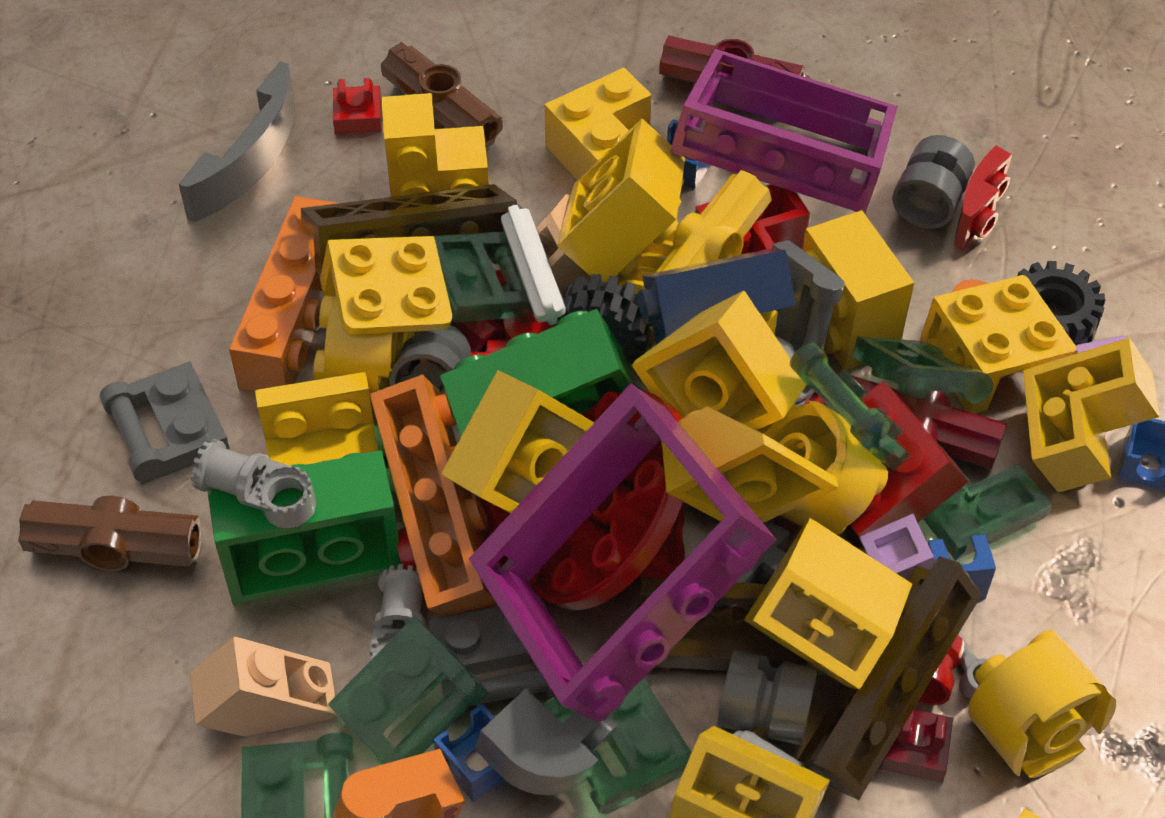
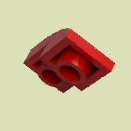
M997 145L979 163L966 188L954 246L961 251L977 237L985 238L997 222L998 213L995 212L997 201L1003 196L1009 186L1010 177L1007 176L1012 157V154Z

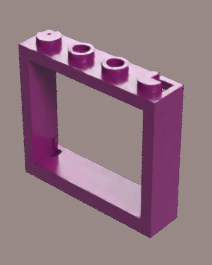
M715 49L683 105L670 152L737 174L742 170L756 176L759 181L855 212L862 210L866 214L882 169L898 106ZM720 61L734 65L732 74L720 70L716 73ZM713 101L866 149L867 154L865 156L720 110L711 107ZM871 109L885 113L883 122L868 118ZM703 120H706L704 129H701L700 126ZM854 168L862 170L859 179L851 177Z
M630 384L472 554L469 561L560 704L601 723L610 712L622 704L625 697L667 657L669 651L683 636L712 610L714 604L745 572L754 567L759 557L777 539L670 412L636 386ZM639 411L642 416L633 425L629 420ZM662 440L725 518L590 660L583 665L528 581L651 449ZM503 556L509 558L504 565L500 564L498 561Z

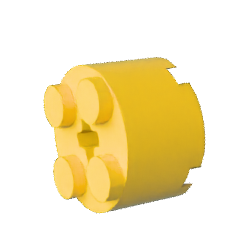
M336 294L335 296L325 295L321 302L319 315L320 327L327 328L325 349L318 350L316 353L313 369L314 380L366 372L369 394L390 387V375L409 332L349 334L342 327Z
M809 401L810 404L801 406L794 403L783 419L757 431L837 477L838 488L780 516L801 527L804 526L808 518H811L834 534L839 535L845 530L846 526L854 522L866 510L874 495H877L884 489L888 480L887 468L882 464L877 442L868 431L819 402Z
M1046 630L1034 637L1027 646L1013 653L1008 658L1002 654L995 655L978 668L975 673V679L980 685L970 700L968 714L1014 774L1020 776L1022 769L1029 778H1036L1059 769L1082 753L1086 748L1079 739L1092 726L1099 735L1103 732L1115 713L1116 699L1066 641L1061 639L1054 630Z

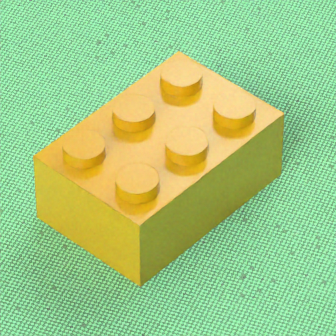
M643 118L574 183L557 247L590 276L591 274H600L602 282H608L610 275H618L620 278L627 276L639 263L642 257L640 253L652 242L657 245L664 242L678 225L677 214L678 207L681 204V187L684 183L682 178L685 157L670 152L672 145Z

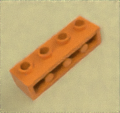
M300 196L294 197L229 348L238 389L255 392V390L295 384L299 372H302L304 369L309 346L315 332L320 328L319 315L324 296L320 281L321 276L315 270L314 237L301 223V208L338 204L337 202Z
M422 374L371 393V401L427 608L440 617L497 605L469 561L472 554L485 541L482 531L489 528L485 508L478 496L472 497L469 490L441 475L457 445L452 428L457 423L446 392L441 393Z

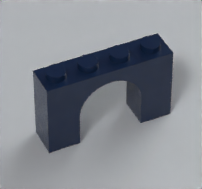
M766 249L643 275L645 289L638 292L641 315L645 323L652 324L655 345H650L649 350L700 312L743 290L759 313L796 306L786 250Z

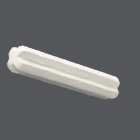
M512 205L508 207L509 212L501 217L504 232L535 319L538 322L547 321L548 325H554L558 323L557 318L565 314V304L529 209H519L518 205Z

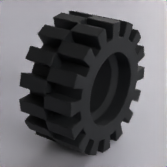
M1047 261L1045 269L1042 268L1039 262L1031 264L1029 272L1023 268L1018 272L1017 276H1026L1045 303L1061 306L1071 314L1054 316L1073 343L1079 345L1093 342L1106 301L1105 294H1099L1101 285L1098 281L1095 280L1088 283L1090 274L1085 270H1082L1078 275L1072 273L1075 265L1069 263L1065 264L1064 270L1057 269V261Z
M591 274L589 282L584 276L576 278L575 284L570 282L562 295L566 312L557 318L558 321L573 312H590L597 309L620 344L626 362L632 365L635 360L645 353L650 335V327L652 326L651 323H645L641 315L638 293L634 294L636 285L628 281L624 286L617 285L619 277L611 275L608 282H602L600 274Z

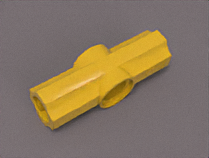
M740 170L738 174H732L701 215L692 212L681 221L674 235L673 251L655 273L741 255L743 237L772 201L769 189L763 186L757 177Z

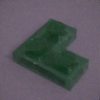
M939 445L948 455V457L953 461V459L949 456L945 449L941 445ZM1018 463L975 484L969 481V483L923 520L938 539L944 540L946 550L956 561L975 552L971 536L986 534L988 544L994 543L1048 517L1052 503Z

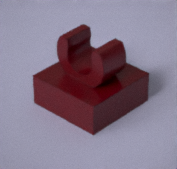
M913 709L885 756L881 770L943 783L947 772L953 717Z

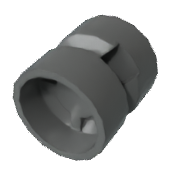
M931 135L922 139L916 145L906 169L894 188L892 201L896 211L909 223L922 228L936 229L945 226L953 218L961 201L962 194L965 192L974 173L976 164L973 154L957 139L945 135Z
M451 325L445 330L410 332L390 375V386L423 374L441 393H445L440 375L453 370L460 360L470 356L471 347L466 337L456 327Z
M734 649L722 694L717 726L743 732L745 730L753 732L758 726L764 727L768 738L802 746L818 668L784 661L778 668L771 667L767 656Z

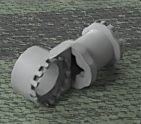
M217 439L208 440L202 444L203 449L199 448L197 453L201 458H194V463L199 464V467H193L192 472L195 474L191 477L192 485L197 490L206 492L216 489L235 495L240 504L262 510L269 523L280 528L298 527L307 522L314 514L317 506L316 496L311 479L308 478V474L305 471H301V468L270 460L268 455L262 453L248 456L226 449L224 442ZM295 488L303 492L302 498L294 505L277 507L271 503L273 497L283 489Z
M403 564L398 565V569L392 565L389 567V570L385 569L383 573L380 572L378 586L383 592L381 611L374 617L369 652L373 678L376 683L384 690L394 693L407 692L416 687L423 679L425 673L424 644L427 621L422 615L424 593L417 568L413 571V566L408 565L407 570H404ZM403 651L410 654L414 658V662L408 670L402 673H391L381 666L383 659L392 652Z

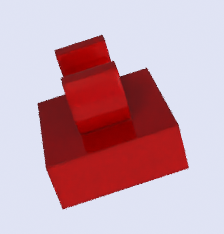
M364 78V86L346 87L345 79L338 80L337 88H333V126L335 134L382 132L380 85L373 86L370 78Z

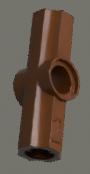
M402 42L389 49L387 57L381 63L382 76L405 95L431 93L434 127L448 129L483 126L486 149L495 143L496 137L503 130L502 117L462 86L461 75L456 68L445 64H434L413 46H406Z
M113 495L97 498L92 506L33 500L31 504L24 505L19 518L20 534L18 541L23 551L79 556L88 565L105 571L125 569L130 561L190 567L193 562H197L201 548L202 525L198 515L143 511L133 501Z

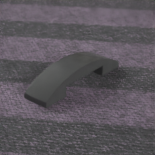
M280 61L256 90L260 112L226 154L221 158L205 152L178 184L187 219L196 222L223 209L238 199L264 176L279 157L291 133L295 114V99L288 63Z

